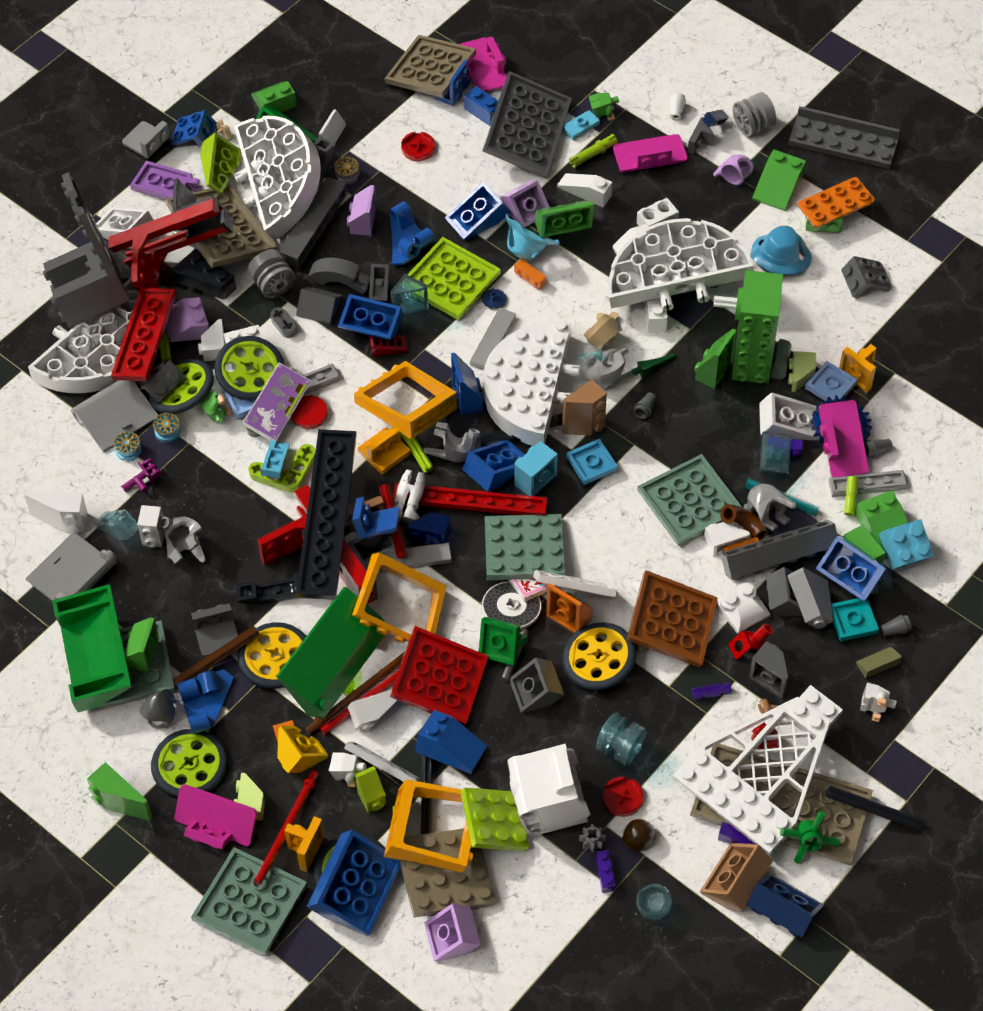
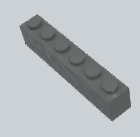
M327 177L320 184L318 192L314 196L309 208L297 224L294 225L293 230L287 234L284 244L278 248V252L290 267L300 269L347 196L346 183Z
M825 520L722 552L720 554L725 575L733 580H739L744 578L746 574H758L762 572V569L777 568L785 562L793 563L798 561V558L804 556L812 557L817 552H827L838 536L835 523Z

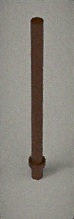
M405 651L333 706L324 719L314 718L313 723L305 728L306 732L310 735L318 728H322L323 724L397 668L402 662Z

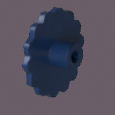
M493 288L487 290L482 296V303L489 309L501 308L507 301L506 294L500 291V289Z

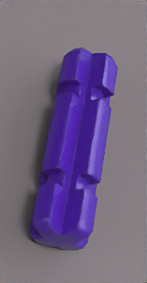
M729 682L722 683V685L703 686L702 689L701 687L692 689V695L695 700L702 699L703 696L709 698L721 696V693L723 695L732 693V687Z

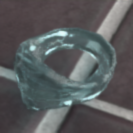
M597 350L586 354H578L576 359L583 362V359L593 356L594 359H598L601 362L603 353L602 350Z

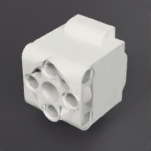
M566 744L508 759L511 791L516 803L519 819L528 836H539L543 833L588 822L587 817L590 815V811L584 801L575 767L579 762L574 749L567 748Z

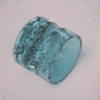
M614 712L603 725L595 749L600 752L604 751V754L608 756L615 750L614 759L628 766L638 754L645 740L647 729L636 722H633L627 728L629 719L625 716L621 719L622 715Z

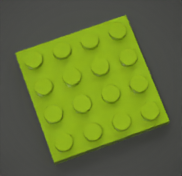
M442 237L400 282V287L459 320L501 274V269Z

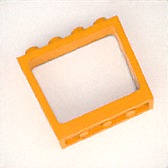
M407 361L400 365H394L392 370L383 372L376 380L371 379L368 385L359 387L354 393L355 404L387 422L409 439L414 438L437 421L458 409L456 391ZM404 377L411 378L436 396L408 415H403L372 399Z
M380 552L372 554L352 616L360 619L359 623L364 626L370 627L373 625L377 627L376 631L378 633L394 635L393 639L397 642H409L411 634L365 612L368 598L378 571L381 568L431 593L432 598L426 630L436 634L447 585Z
M405 779L397 793L384 857L417 862L462 873L467 865H470L473 858V853L470 852L472 845L466 820L458 858L410 846L403 842L413 797L463 803L460 792L462 789Z

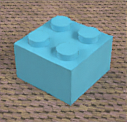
M541 441L531 446L527 454L519 457L514 464L515 486L528 496L537 494L557 475V453Z
M922 519L879 533L891 570L921 562L934 556Z

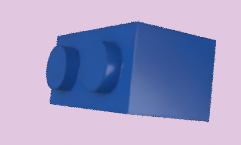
M475 86L464 95L465 110L490 126L498 100Z

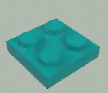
M860 598L831 604L833 624L840 642L878 634L879 628L868 599L864 602Z

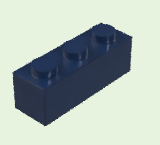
M722 109L707 112L702 120L708 127L723 125L729 116Z

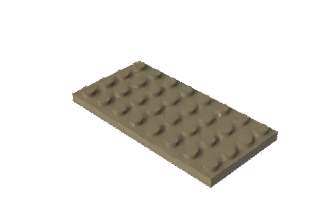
M717 744L712 747L710 754L729 767L743 751L723 744ZM751 755L742 765L751 764ZM753 755L754 764L766 763V757ZM768 758V762H769V763H770V762H779V761H775V760H772V759H769V758ZM784 766V773L790 766ZM781 767L769 768L770 776H782ZM767 768L754 769L755 778L767 777ZM799 768L791 778L801 786H804L809 771ZM752 769L740 770V778H753ZM814 772L797 825L804 820L814 821L820 810L824 811L827 815L820 830L823 836L840 839V845L835 847L823 844L819 850L809 853L852 865L867 812L826 797V790L829 786H834L871 800L873 790ZM770 781V782H771V787H772L777 781ZM756 782V790L769 791L768 782ZM786 782L770 802L792 818L795 815L802 793ZM748 783L751 787L754 788L753 783ZM695 798L690 816L721 825L722 822L729 824L700 799ZM787 837L784 842L780 843L792 848H800L798 839Z

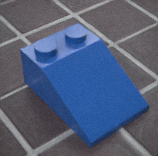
M483 181L445 218L466 241L499 224L506 217V214H509L511 211Z
M455 352L451 353L452 387L457 392V404L460 414L465 415L483 411L485 396L479 390L481 388L479 377H475L474 371Z
M506 439L469 451L462 470L488 492L502 487L515 477L514 464L519 457H523L525 454Z
M843 536L835 538L816 567L818 571L864 602L887 569Z
M434 710L418 733L415 752L472 774L485 753L487 745L452 716Z

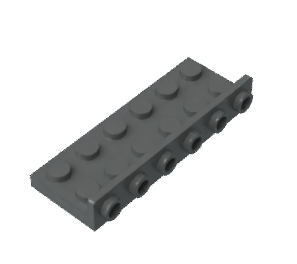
M799 106L788 145L890 169L898 144L900 130Z

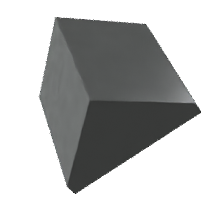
M309 286L302 288L296 316L330 325L343 295Z

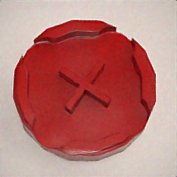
M411 132L402 139V154L411 161H424L434 154L435 141L426 132Z
M302 396L291 415V419L295 425H299L303 429L317 428L324 423L323 421L328 416L327 405L317 396Z
M618 777L606 784L602 800L604 807L615 816L627 817L639 811L643 803L644 794L642 787L637 781L627 779V777Z

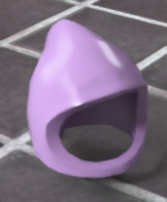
M732 155L717 168L713 176L721 175L727 182L733 185H741L744 179L752 173L754 165L745 155Z

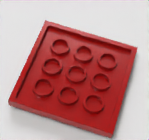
M415 626L389 697L430 714L434 710L447 714L465 726L488 655Z

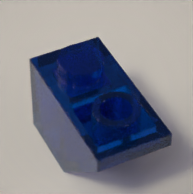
M432 512L408 524V537L416 541L430 542L434 545L446 543L451 529V516Z

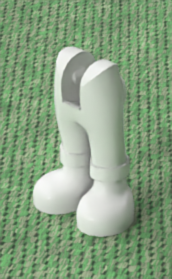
M406 470L398 485L394 507L400 508L398 521L400 522L407 495L410 493L403 521L410 526H419L421 519L416 510L424 491L425 474L418 473L414 486L410 485L412 470Z

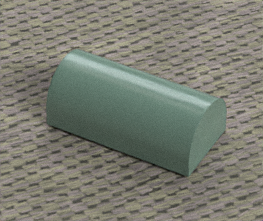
M780 338L775 348L770 378L783 379L786 376L792 344L785 339Z

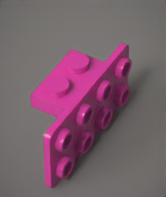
M484 37L459 44L476 48L477 54L468 65L470 68L468 75L474 87L477 86L484 92L503 88L506 79L504 72L506 58L504 54H501L498 42L496 43L493 37Z
M679 134L613 145V152L619 171L622 173L687 161V155Z
M849 400L820 405L821 436H824L825 443H823L824 454H827L831 477L866 474L869 468L856 401Z
M183 784L179 789L174 819L179 823L188 825L184 836L191 838L193 841L208 844L213 848L223 849L229 841L244 846L251 844L257 810Z

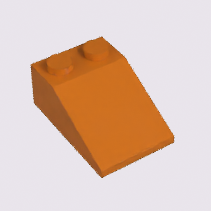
M550 583L547 585V616L573 633L591 622L593 609L588 604L581 603L572 594L565 593Z

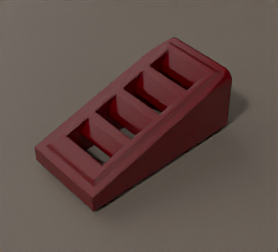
M369 335L371 356L408 352L406 335H395L391 340Z

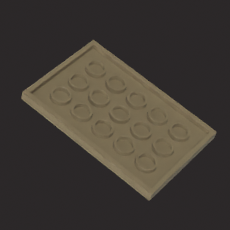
M230 184L226 186L221 194H218L211 188L193 192L197 198L196 201L213 195L233 215V232L229 233L227 231L194 243L212 268L251 259L266 250H277V245L268 233L264 231V228ZM173 197L167 198L165 205L173 213Z

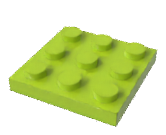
M466 787L460 791L472 848L526 851L530 848L527 833L519 819L512 791Z

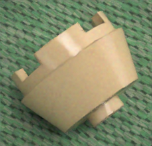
M604 314L584 333V336L588 340L587 343L602 350L607 345L610 347L617 340L615 337L619 334L620 330L614 317L611 318Z

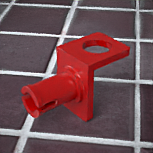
M764 623L756 632L742 631L729 642L735 659H740L750 649L759 650L765 643L764 640L773 634L772 627ZM738 641L743 643V648L740 652L736 650Z

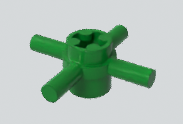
M820 810L814 821L804 820L800 822L796 830L781 828V836L798 839L800 848L794 858L796 863L801 864L807 852H815L823 844L839 847L840 839L823 836L820 830L827 815L824 811Z

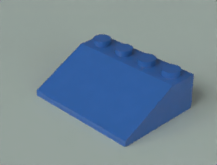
M353 830L341 833L307 908L328 920L369 936L401 867L399 859L384 857V849Z

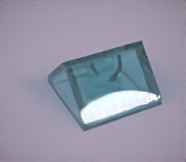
M404 274L391 290L392 305L401 306L403 314L428 310L427 284Z
M767 431L762 432L759 472L788 474L791 436Z

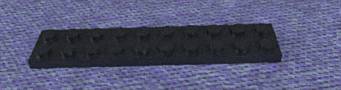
M318 429L296 589L297 598L334 600L337 596L357 431Z

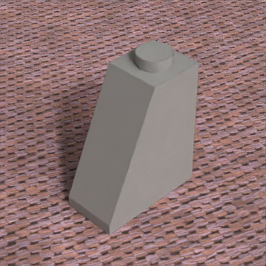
M805 568L789 574L788 579L805 623L819 629L833 622L828 580Z

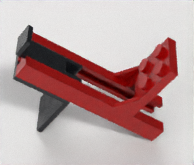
M178 178L174 179L172 214L109 237V249L113 253L132 246V250L125 253L127 259H124V263L131 267V284L139 291L141 288L159 289V269L169 252L227 231L229 233L233 232V215L213 195L196 201V196ZM175 230L181 231L146 244V242L150 239L159 237L161 235L167 234Z
M308 484L294 491L295 498L300 503L296 508L301 518L257 539L261 561L264 565L273 563L280 557L291 554L298 548H302L304 536L302 537V530H305L310 494ZM391 534L376 535L372 538H357L349 543L344 539L339 576L347 588L358 597L368 569L364 560L371 557L372 553L381 552L392 546ZM376 580L367 605L378 599Z

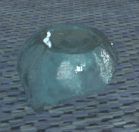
M655 883L648 884L637 895L636 906L639 913L645 919L660 920L666 917L672 909V897L666 887Z

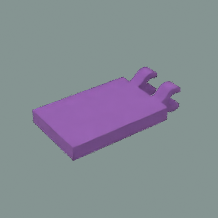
M149 161L144 163L130 184L133 191L165 200L173 197L174 179L177 178L194 192L202 189V186L199 185L200 179L193 178L192 173Z

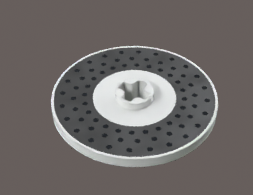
M508 581L496 584L486 592L482 601V610L485 617L519 625L521 630L532 625L538 619L541 612V601L539 596L524 602Z

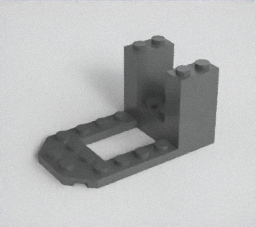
M68 172L62 175L64 182L61 185L68 202L72 205L78 225H83L85 230H82L86 240H91V242L43 263L45 270L42 272L46 281L50 280L52 283L50 288L53 297L50 299L54 308H59L60 312L58 314L61 321H66L68 327H72L130 300L118 266L74 179Z

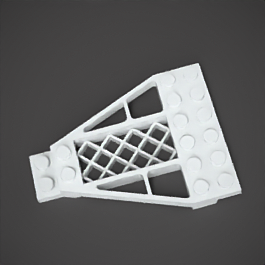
M810 685L800 697H796L700 745L674 773L673 779L754 844L760 845L770 855L781 842L787 839V837L780 835L781 828L792 830L796 828L829 727L843 713V709ZM773 717L751 743H746L737 736V734ZM779 725H792V733L780 734ZM794 725L803 732L795 733ZM777 726L778 734L769 735ZM808 737V746L796 747V738ZM732 738L745 750L731 766L727 767L706 750ZM793 738L794 747L782 748L781 739ZM778 739L779 748L767 749L766 740ZM764 741L765 749L756 750ZM816 749L805 785L801 786L791 777ZM797 751H803L800 754V756L797 757ZM794 752L795 761H783L782 753ZM780 753L781 762L769 763L768 754ZM765 754L766 763L754 764L753 755ZM751 755V764L742 765ZM784 766H790L784 773ZM781 767L782 776H770L769 768ZM767 768V777L755 778L754 769ZM752 769L753 778L741 779L740 770ZM770 781H777V782L771 787V782H770ZM756 782H768L769 791H757ZM786 782L802 793L795 815L792 818L770 802ZM748 783H753L754 788L751 787Z

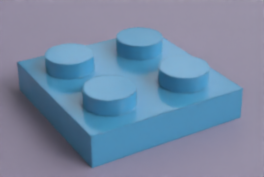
M600 439L566 453V458L584 485L618 471L617 464Z

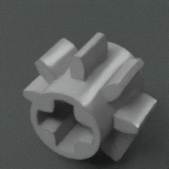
M593 824L587 829L583 827L582 833L584 835L579 836V841L584 842L583 849L588 848L592 852L597 848L602 849V842L606 838V835H601L602 828H596Z

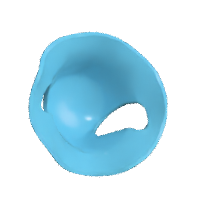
M506 214V220L509 225L507 247L520 259L533 260L545 246L560 244L557 239L541 238L522 227L519 222L510 219L508 214Z

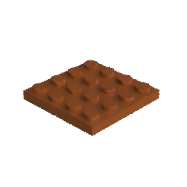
M645 570L642 575L627 641L700 668L703 665L718 597Z

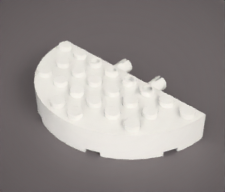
M262 116L261 119L255 120L252 118L234 126L246 166L240 172L235 173L234 176L239 184L247 179L250 180L253 194L242 201L248 209L257 204L264 231L274 240H277L297 224L312 203L319 185L320 158L314 143L293 122L277 116Z
M685 218L654 224L644 229L645 231L638 236H633L615 257L608 278V294L611 309L660 298L662 310L667 311L666 304H668L669 310L674 307L671 295L696 290L699 303H703L702 296H704V300L707 302L710 299L707 287L743 280L745 270L754 271L751 257L746 248L742 246L732 233L714 223L701 220V222L691 221V219Z
M131 278L124 283L130 301L78 323L69 332L60 325L53 330V335L59 338V340L28 366L33 381L46 388L65 393L100 391L118 381L112 379L111 373L140 292L131 284Z
M549 321L521 328L504 338L493 349L486 361L483 372V390L487 411L493 421L511 437L515 436L521 439V442L533 446L540 441L544 444L546 443L554 405L556 403L563 404V399L571 394L558 392L561 376L579 377L580 365L565 364L571 339V322Z

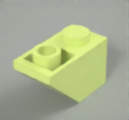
M794 351L793 358H789V369H792V373H789L788 384H792V392H796L806 385L815 374L816 352Z
M241 773L240 780L236 782L238 799H234V801L255 808L257 810L256 820L263 821L264 794L246 773Z

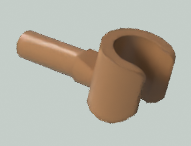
M761 699L759 701L760 704H758L759 711L762 714L778 707L777 705H770L768 699Z

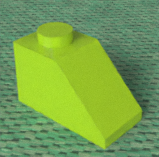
M370 767L355 774L357 792L367 812L383 808L386 805V795L375 767Z

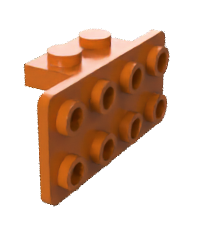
M853 177L799 201L798 208L815 228H819L873 204L874 197L857 177Z

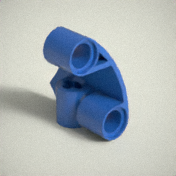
M403 201L389 210L393 248L392 265L408 263L416 258L423 248L435 242V236L429 228L421 231L415 224L410 207Z
M225 670L203 672L196 678L177 683L192 734L212 729L234 679V676Z

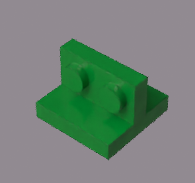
M488 617L482 618L478 652L488 655V659L509 665L517 664L518 648L528 642V635L521 634L519 625Z

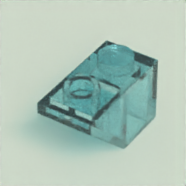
M126 510L106 511L100 516V521L96 524L99 529L119 541L129 540L138 529L137 522Z

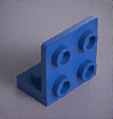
M464 59L450 80V90L445 97L435 96V100L454 106L457 100L461 99L463 91L470 84L468 60Z
M205 110L181 117L177 121L171 145L176 146L194 140L201 147L202 142L215 133L217 122Z
M364 497L357 498L352 521L359 539L372 538L376 535L391 534L397 531L400 508L394 507L371 513L370 505L366 504Z

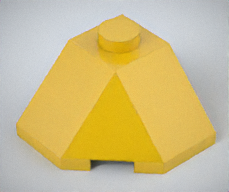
M280 726L278 729V759L284 770L288 773H302L329 756L317 739L312 736L307 738L300 734L301 729L296 726Z

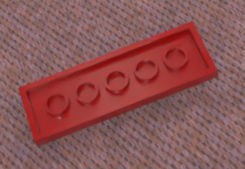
M140 289L111 373L113 380L148 381L177 295L175 289Z

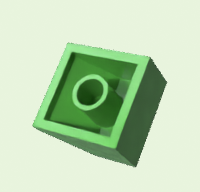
M288 81L280 82L251 93L260 110L262 106L275 108L279 112H284L297 107L295 92Z
M148 618L135 623L132 631L128 632V644L124 648L128 669L149 672L159 641L155 618Z

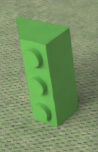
M582 201L536 210L535 224L540 237L592 228L594 203Z

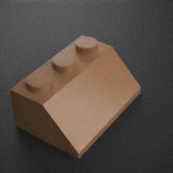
M592 379L563 399L562 432L564 434L592 436L605 427L607 393Z
M730 843L701 888L700 893L726 909L742 911L746 907L756 884L768 872V868L773 860L760 845Z

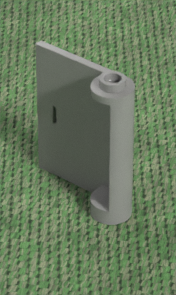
M118 380L71 409L74 419L79 425H84L102 452L114 445V439L118 434L126 431L134 433L154 421L158 416L137 387V381Z
M73 531L25 580L52 601L90 590L117 563L115 560L116 556L110 550L98 551Z

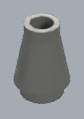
M647 393L645 397L635 404L634 414L636 417L646 419L651 415L654 402L656 401V396L653 393Z
M867 440L864 443L866 457L874 458L891 450L893 447L891 440Z
M899 615L886 624L881 625V630L885 637L888 635L906 634L912 630V626L907 615Z

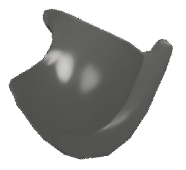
M160 690L150 695L144 701L140 713L147 719L148 724L152 728H165L174 719L175 707L173 703H176L177 700L170 690ZM150 721H161L164 723L161 725H154Z

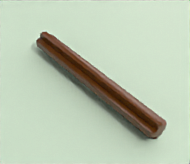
M250 627L173 678L175 687L178 689L177 683L196 678L199 674L207 671L257 638L260 634L256 627Z

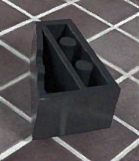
M196 249L170 270L172 284L188 286V289H197L203 291V294L225 300L236 290L234 275L221 266L212 268L201 252Z

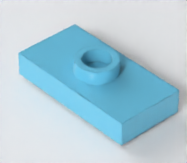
M588 110L564 124L562 130L574 140L599 125L600 120Z

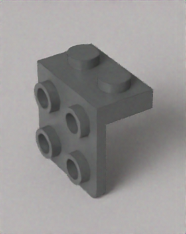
M853 256L841 269L851 295L854 298H859L868 287L886 291L891 289L889 279L886 276L882 263L879 261Z
M163 361L151 370L153 373L150 374L148 381L138 382V388L140 391L145 389L158 403L185 376L171 361L166 363Z
M230 603L220 604L206 610L200 609L191 613L203 657L208 656L238 636Z

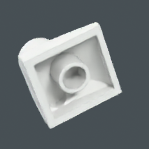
M742 583L727 591L717 600L716 604L718 610L737 634L771 615L757 596L756 588L750 583Z

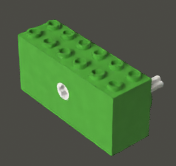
M745 270L743 288H738L737 298L714 296V307L736 309L735 320H739L732 380L769 384L779 319L783 274Z

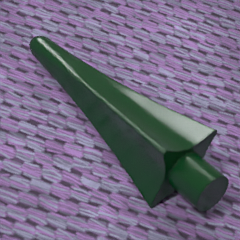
M676 354L638 361L637 367L631 370L633 376L640 374L641 378H643L662 364L675 358Z

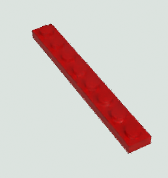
M399 483L395 484L394 499L396 498ZM425 486L419 505L512 515L545 516L547 498ZM410 493L407 495L405 504L408 503Z

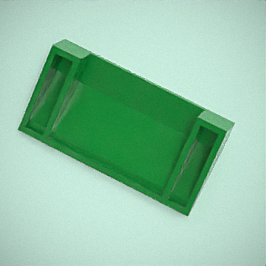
M111 585L52 600L55 617L61 627L71 684L68 685L71 701L77 713L97 708L131 688Z
M347 587L342 588L276 675L305 713L311 717L322 719L326 717L385 637V635L376 631L377 627L373 625L370 627L364 626L359 623L360 619L352 616L358 596ZM366 604L365 612L384 621L376 611Z

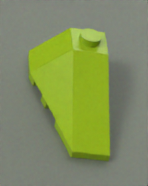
M217 133L212 134L202 142L200 156L206 186L221 194L226 188L230 177L234 174V170L239 166L242 152L239 147Z

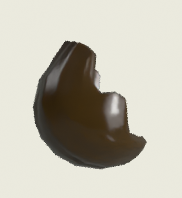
M635 819L630 821L625 827L622 836L623 843L630 851H645L650 848L656 839L657 832L654 825L647 820Z

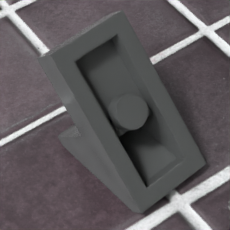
M704 117L700 118L688 141V153L694 154L697 148L700 149L702 143L710 146L714 144V133L703 122L702 119Z
M371 263L369 299L388 301V286L390 283L389 264Z

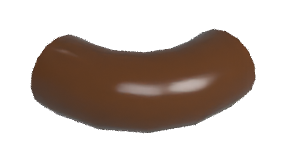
M732 504L724 505L721 509L720 516L723 522L734 524L743 530L749 531L752 538L757 537L759 541L768 535L770 529L763 526L760 518L751 511Z

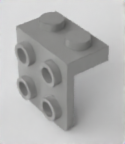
M142 121L122 140L124 146L148 159L170 138L168 124L161 121L154 127Z

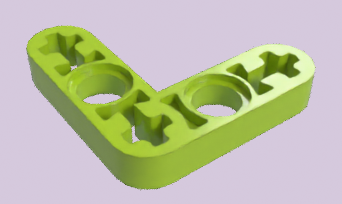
M311 444L302 445L288 470H282L280 479L271 480L268 476H262L260 471L263 463L261 462L250 464L248 468L249 476L254 481L293 493L301 487L314 462L315 448ZM298 465L305 467L302 471H296L294 468ZM293 476H295V483L289 485L288 483H291L294 479Z

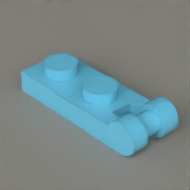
M274 440L270 441L261 468L262 476L280 479L287 454L289 453L290 443L284 442V444H280Z

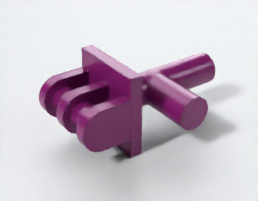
M151 458L142 463L139 461L138 465L143 471L121 487L126 492L137 485L141 492H146L148 487L143 482V479L148 477L150 482L154 484V480L162 472L159 469L157 470L158 467L156 464H153L154 461Z

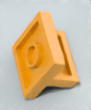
M870 344L866 349L862 348L857 354L847 346L842 350L839 368L858 379L856 386L865 393H868L872 389L876 367L873 365L876 347Z
M385 427L358 447V452L382 475L411 454V450L401 441L400 431L394 427L391 429Z
M315 816L308 830L300 825L293 826L291 824H287L284 830L288 849L297 852L299 868L307 873L324 839L322 819Z

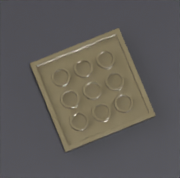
M418 35L385 77L386 84L444 98L450 90V80L464 59L468 60V65L477 54L476 48Z
M464 828L404 837L403 842L410 846L458 858ZM470 848L473 858L470 865H467L462 873L399 859L413 918L436 915L452 903L470 906L471 909L494 906L496 904L482 848Z

